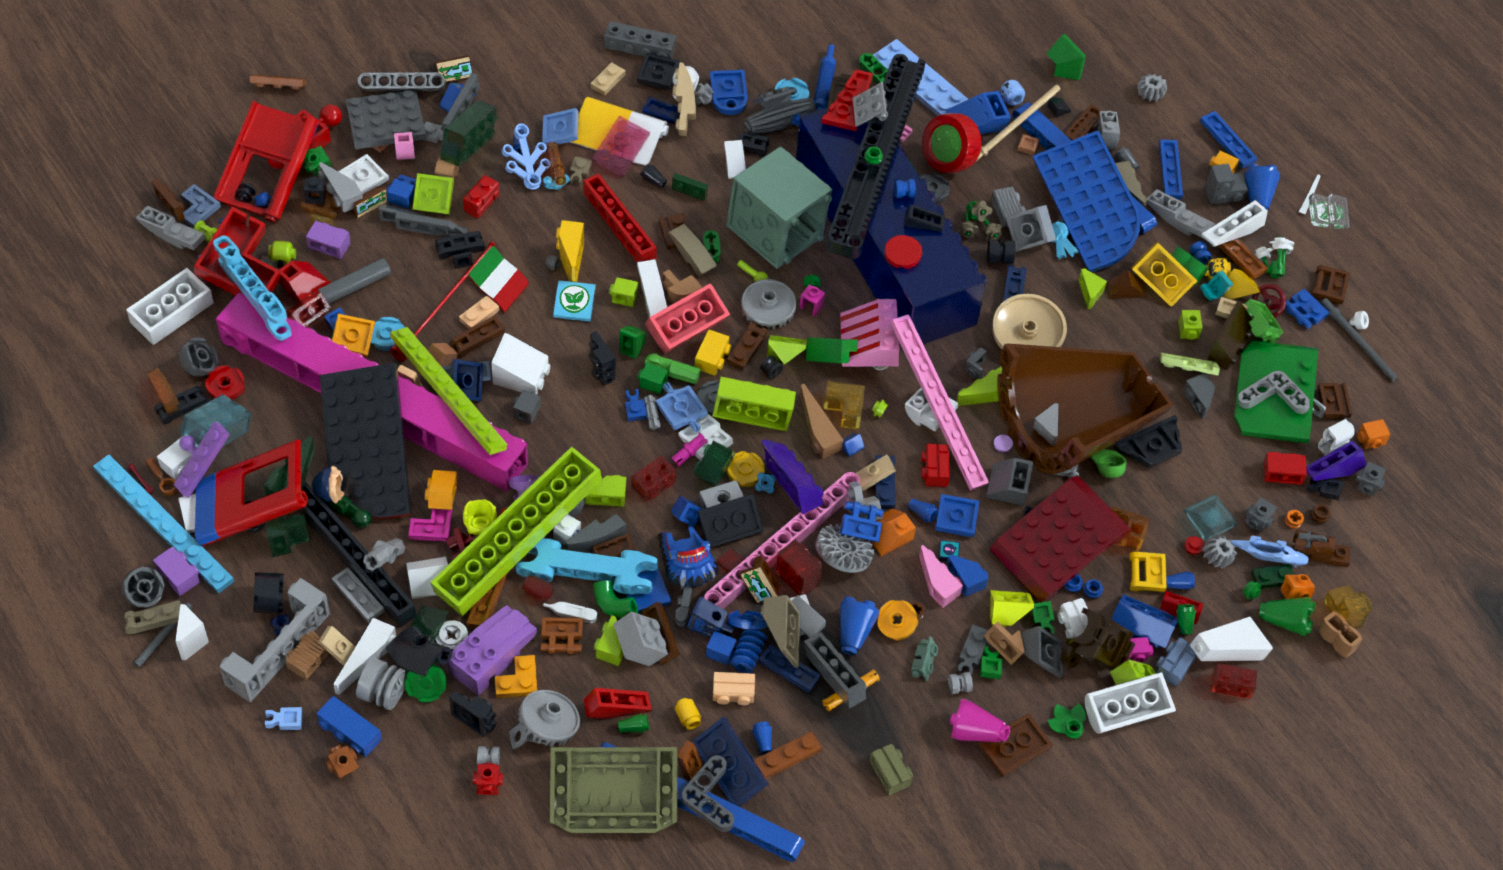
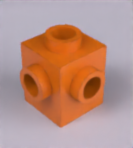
M1286 575L1280 591L1285 599L1312 597L1315 586L1308 575Z

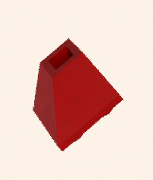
M290 261L279 269V284L302 306L316 298L320 288L331 283L309 262Z

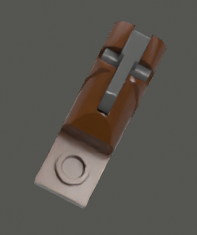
M1295 531L1293 536V543L1295 545H1293L1292 549L1300 553L1310 554L1309 561L1344 567L1349 566L1351 547L1335 544V537L1319 535L1309 531Z

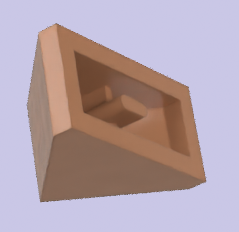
M432 343L428 349V352L441 367L450 365L452 359H457L460 356L447 343Z

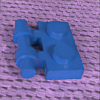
M1305 289L1293 295L1290 302L1286 300L1285 311L1289 315L1292 314L1297 319V323L1301 326L1303 325L1306 329H1309L1312 323L1314 325L1327 318L1330 313Z
M846 501L844 509L851 510V515H843L839 534L879 542L882 523L875 521V517H882L883 510L873 505L865 506L860 505V502ZM859 512L867 514V519L858 517Z

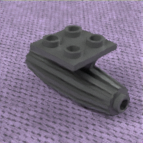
M789 86L774 90V94L772 91L758 95V99L753 100V103H759L764 109L745 119L743 123L746 133L762 134L793 126L794 124L791 123V119L794 114L798 113L806 119L816 114L814 101L811 98L791 100V93L796 92V88L789 89Z

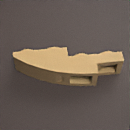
M680 62L679 68L675 70L677 85L673 86V95L676 96V101L679 102L678 113H680V119L676 120V129L679 130V136H687L688 120L696 119V101L691 77L684 63Z

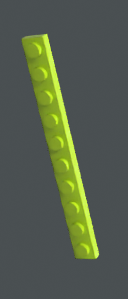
M405 327L391 331L390 338L486 452L492 455L505 451L507 443L410 329Z

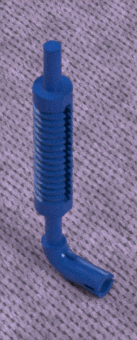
M831 44L828 45L827 54L821 59L814 96L815 120L812 122L798 113L794 114L791 119L792 124L800 127L805 132L816 133L823 125L821 119L823 113L827 111L832 78L834 77L836 60L833 58L835 47Z

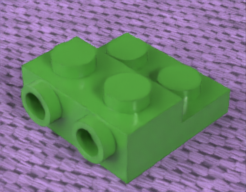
M1253 299L1248 300L1245 303L1248 307L1247 312L1254 318L1249 322L1252 326V333L1256 337L1262 338L1263 341L1269 340L1270 343L1278 341L1280 335L1284 332L1267 306Z

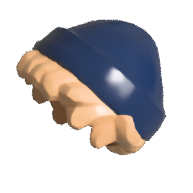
M331 466L319 472L312 480L311 485L314 492L325 501L337 503L338 500H341L344 496V492L341 491V482L343 480L341 471L335 466Z

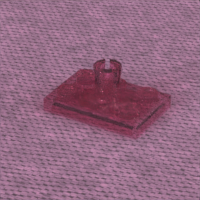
M619 115L592 157V161L623 178L650 136V132Z

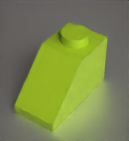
M620 475L604 477L585 497V504L624 507L626 477Z

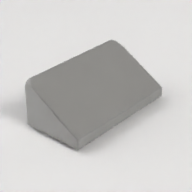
M797 595L792 602L800 611V630L810 638L825 628L826 621Z

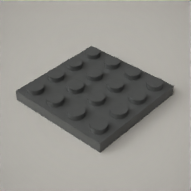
M416 90L346 99L355 149L395 144L394 133L412 132L413 141L426 139Z

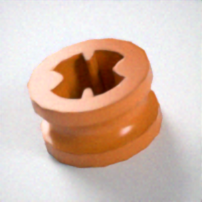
M1290 510L1285 517V524L1292 529L1299 528L1304 521L1303 514L1298 510ZM1292 517H1296L1297 522L1292 521Z

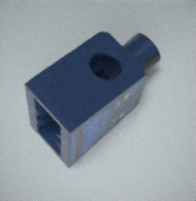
M700 596L685 628L711 638L715 631L731 636L735 626L724 621L728 614L726 610Z

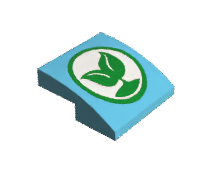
M559 280L553 318L590 322L596 284Z

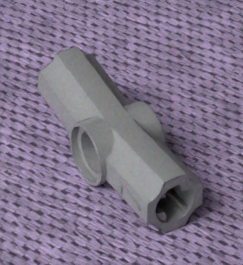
M398 538L388 542L378 540L373 550L364 556L363 562L370 570L379 568L386 562L392 564L397 556L404 554L406 547L403 541Z

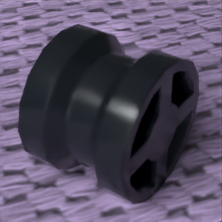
M768 356L761 363L760 370L766 372L770 379H774L782 372L784 366L781 363H777L774 356Z

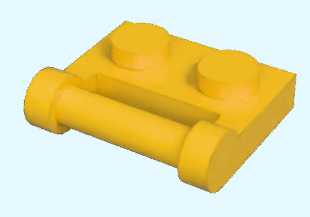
M1131 552L1129 554L1132 571L1130 590L1134 592L1140 590L1165 592V554ZM1140 561H1145V581H1140L1139 578Z

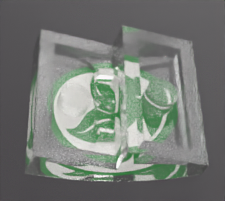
M1314 193L1309 196L1312 225L1335 229L1350 227L1347 198L1332 193L1328 197Z

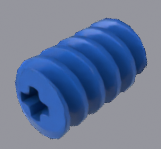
M745 629L742 632V637L739 639L730 663L740 673L753 674V668L756 667V662L759 659L758 655L762 652L761 648H764L767 636L756 629Z

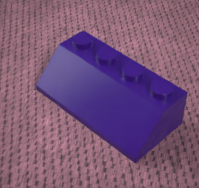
M765 439L762 440L761 443L768 470L775 476L777 482L800 512L805 514L823 505L822 496L824 493L819 485L816 486L810 473L807 474L805 472L803 464L796 460L794 452L792 450L789 451L784 444Z

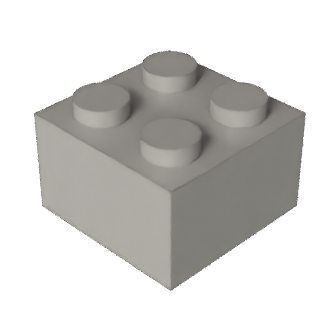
M630 612L614 623L625 659L651 666L668 655L666 642L659 630L660 625L655 619Z

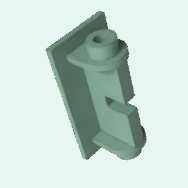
M929 636L928 640L921 639L918 642L915 656L921 659H914L911 668L913 677L919 678L921 675L924 676L926 681L929 680V676L933 672L934 656H937L938 647L931 636Z

